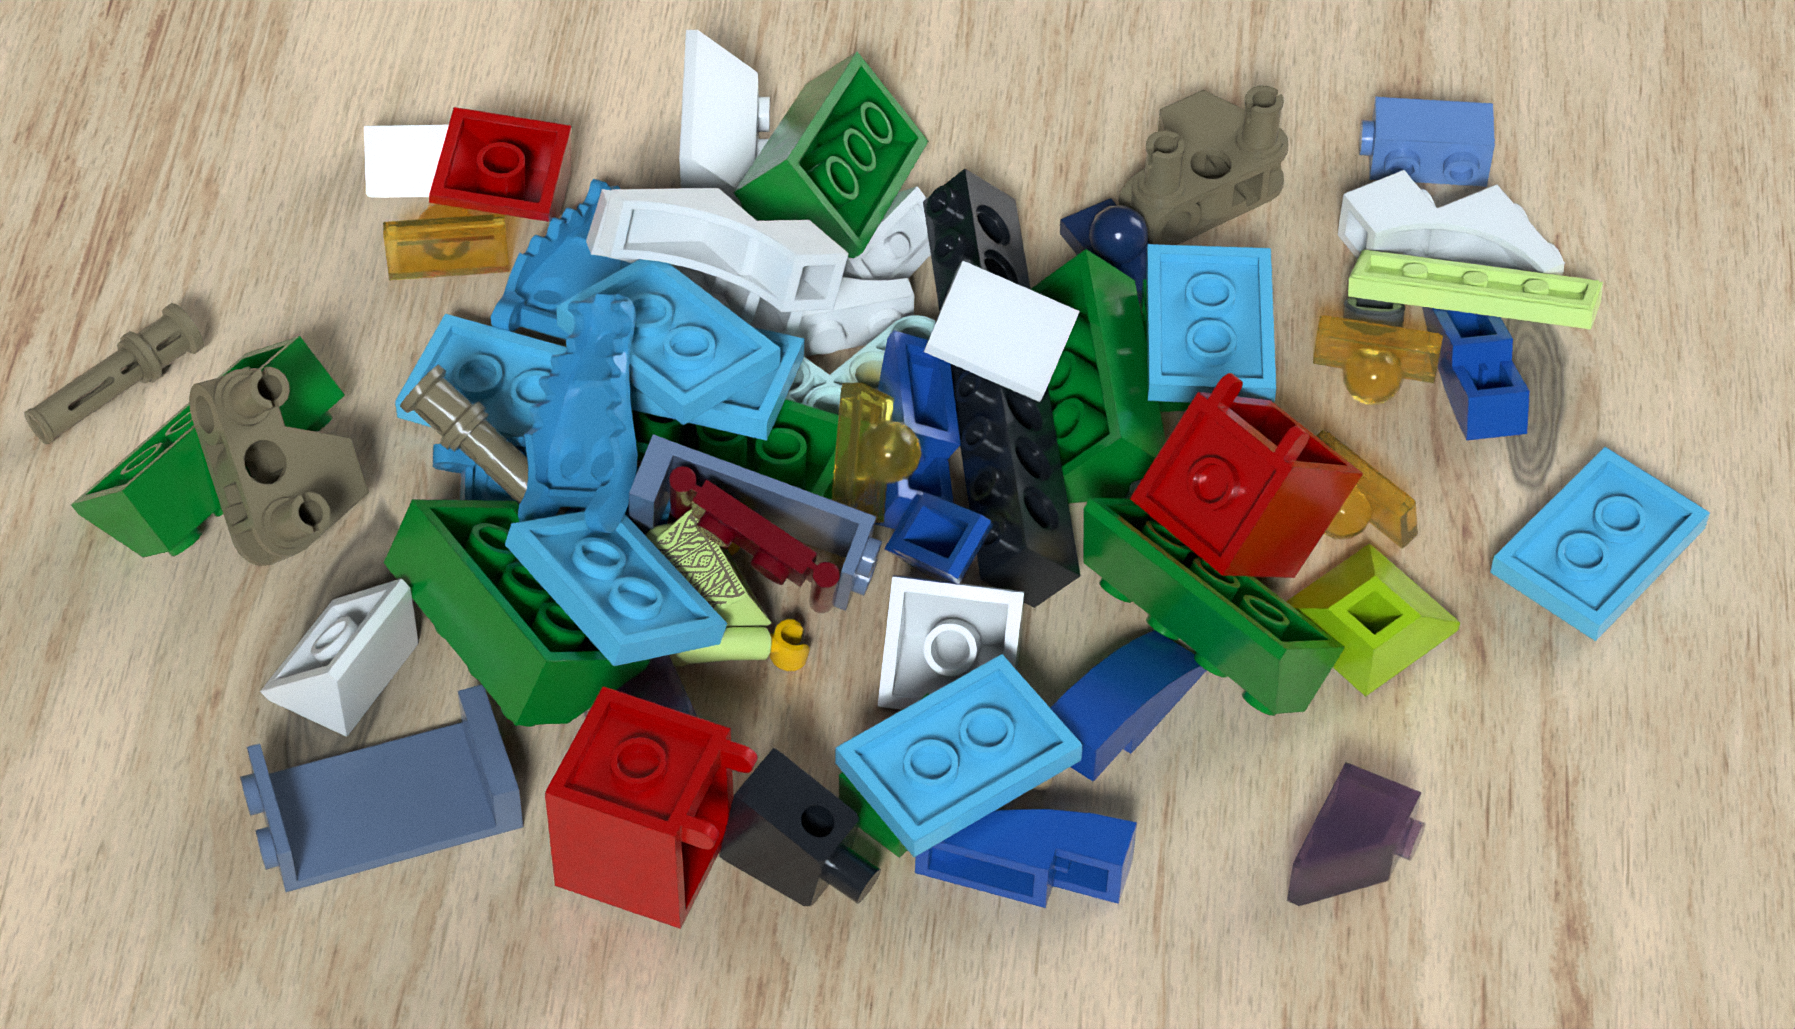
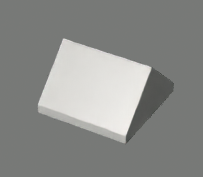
M962 261L954 275L924 352L1040 402L1080 311Z
M893 575L878 707L903 710L919 701L925 694H932L1001 654L1017 670L1022 641L1024 591L961 583L957 585L952 582Z
M401 578L333 599L260 692L269 701L347 737L419 644L410 587Z

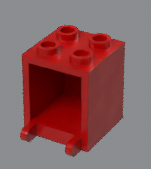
M1228 373L1220 379L1212 393L1198 392L1130 497V500L1222 576L1295 578L1363 473L1271 400L1238 397L1237 395L1242 388L1243 382L1234 374Z
M603 686L545 791L555 886L681 929L721 850L733 801L732 770L750 773L758 759L757 754L751 748L731 741V728Z

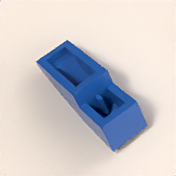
M1422 307L1442 383L1466 441L1527 434L1530 391L1512 361L1513 338L1501 317Z
M895 330L887 338L881 368L872 446L873 515L876 516L875 525L896 529L916 493L923 495L926 492L954 503L948 459L961 445L950 363L924 352L928 342L927 339Z
M926 492L923 495L916 493L884 549L926 575L958 585L988 536L993 524L991 520L979 513Z
M1154 630L1114 651L1068 689L1050 708L1083 745L1081 761L1071 766V768L1094 782L1123 749L1132 754L1207 671L1194 660L1195 654Z
M1053 809L997 810L916 856L915 873L1046 908L1053 887L1119 904L1133 862L1137 822L1094 813Z

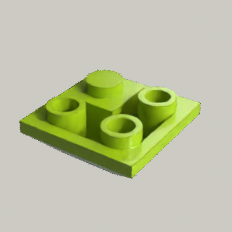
M1370 543L1286 601L1345 647L1333 668L1365 697L1456 633L1460 627V622Z

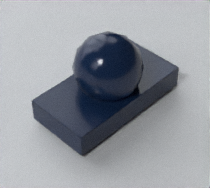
M1110 198L1060 219V235L1077 255L1087 249L1135 280L1140 304L1143 279H1146L1147 245L1149 244L1148 229L1143 216L1125 205L1117 206Z

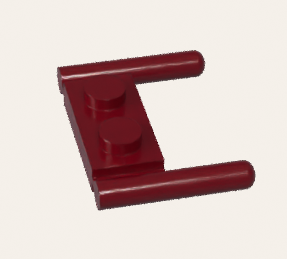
M681 466L671 472L669 477L670 511L674 518L678 520L687 511L692 509V516L699 520L695 525L696 529L709 540L726 549L733 542L754 556L750 564L759 573L779 585H783L786 579H789L801 587L804 581L808 580L811 582L810 607L817 613H827L833 608L840 577L836 565L831 562L815 564L817 557L815 551L710 481L706 480L703 486L699 487L696 485L695 473L690 468Z

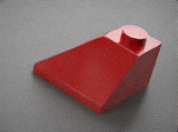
M454 107L429 192V203L550 222L553 217L559 218L571 175L572 126Z

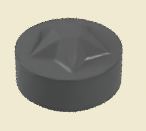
M1349 297L1344 302L1342 324L1346 329L1372 340L1379 339L1385 335L1397 334L1404 327L1405 305Z

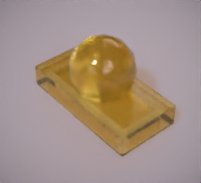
M429 203L421 210L417 220L383 222V237L389 281L510 272L505 215L472 216L469 209Z
M1323 315L1319 318L1313 364L1342 368L1345 388L1354 400L1366 405H1382L1398 393L1404 379L1428 383L1435 382L1443 335Z
M862 382L843 383L840 393L832 500L876 516L875 523H883L887 483L894 484L906 480L918 468L922 454L920 440L906 424L892 421L893 397Z
M1322 430L1318 433L1316 437L1363 473L1324 535L1334 540L1352 539L1364 532L1370 523L1400 548L1403 549L1418 535L1416 501L1328 431Z

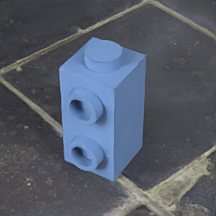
M1375 97L1372 120L1361 121L1359 135V155L1369 156V180H1380L1405 170L1415 183L1487 187L1495 147L1493 103Z

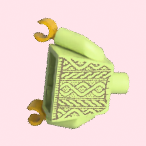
M692 509L687 511L676 522L657 525L654 529L647 531L645 536L728 623L720 645L666 655L674 666L730 660H766L769 654L773 664L785 671H796L806 664L810 647L806 644L796 645L800 643L803 634V627L799 622L793 619L781 621L777 625L774 634H770L768 629L765 628L771 624V621L731 556L738 552L739 546L732 542L728 549L705 537L695 527L699 520L692 516Z

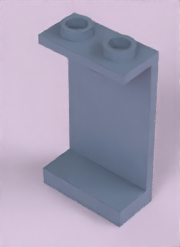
M652 435L629 492V519L644 535H646L648 530L654 529L655 526L659 525L670 498L669 477L671 472L677 467L685 466L695 473L696 485L702 487L705 481L708 480L798 541L846 558L840 573L834 607L846 611L853 592L865 596L882 541L871 538L876 516L662 437Z
M483 685L458 691L461 723L281 771L268 773L260 743L247 747L252 774L240 776L250 816L259 813L264 815L267 827L255 830L265 870L279 867L285 892L523 828L519 788Z

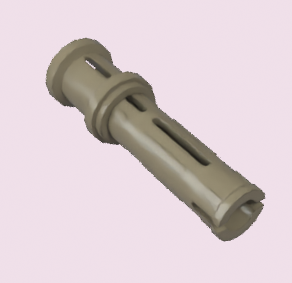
M170 303L162 310L163 316L137 334L129 331L123 335L117 344L118 351L84 374L76 377L72 382L34 408L25 411L27 423L36 436L43 443L50 444L57 436L99 410L103 405L138 381L153 383L162 376V369L186 352L196 354L203 349V338L190 316L177 304ZM104 381L103 385H101L100 387H98L97 389H95L94 391H92L91 393H89L88 395H86L81 400H79L78 402H76L68 408V406L71 403H73L81 396H83L84 394H86L87 392H89L90 390H92Z
M439 364L436 365L410 391L400 404V407L406 413L415 411L442 436L440 444L447 450L452 449L454 452L460 449L510 496L521 503L527 490V457L486 420L489 416L485 411L486 407L479 401L472 404L444 378L446 370ZM560 507L556 516L564 515L571 507Z

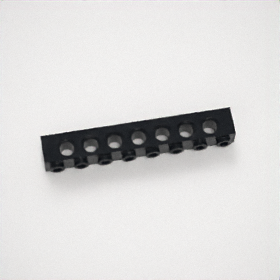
M963 169L946 184L935 189L923 201L939 311L944 303L957 268L962 261L1031 290L1014 198L967 169ZM950 364L969 508L971 511L985 516L993 524L992 529L977 553L980 580L995 588L1024 591V603L1035 608L1081 576L1048 386L1041 401L1038 402Z

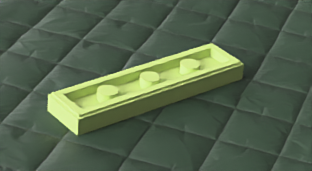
M1364 250L1361 251L1349 276L1348 297L1591 329L1601 303L1603 282L1592 279Z

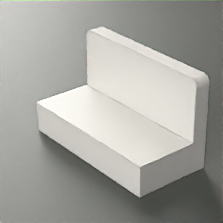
M449 125L364 126L366 194L372 198L429 197Z
M918 186L898 192L864 252L854 259L847 258L843 273L844 277L860 280L909 278L931 255L923 201L926 197Z

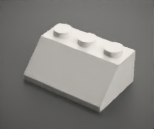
M686 30L679 155L681 188H719L742 208L741 202L733 192L769 140L758 139L759 132H770V97H759L758 72L699 30Z

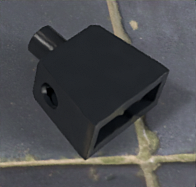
M773 748L734 794L719 857L802 906L814 905L829 885L859 904L870 892L881 873L880 868L852 850L860 824V818L857 813L777 749Z

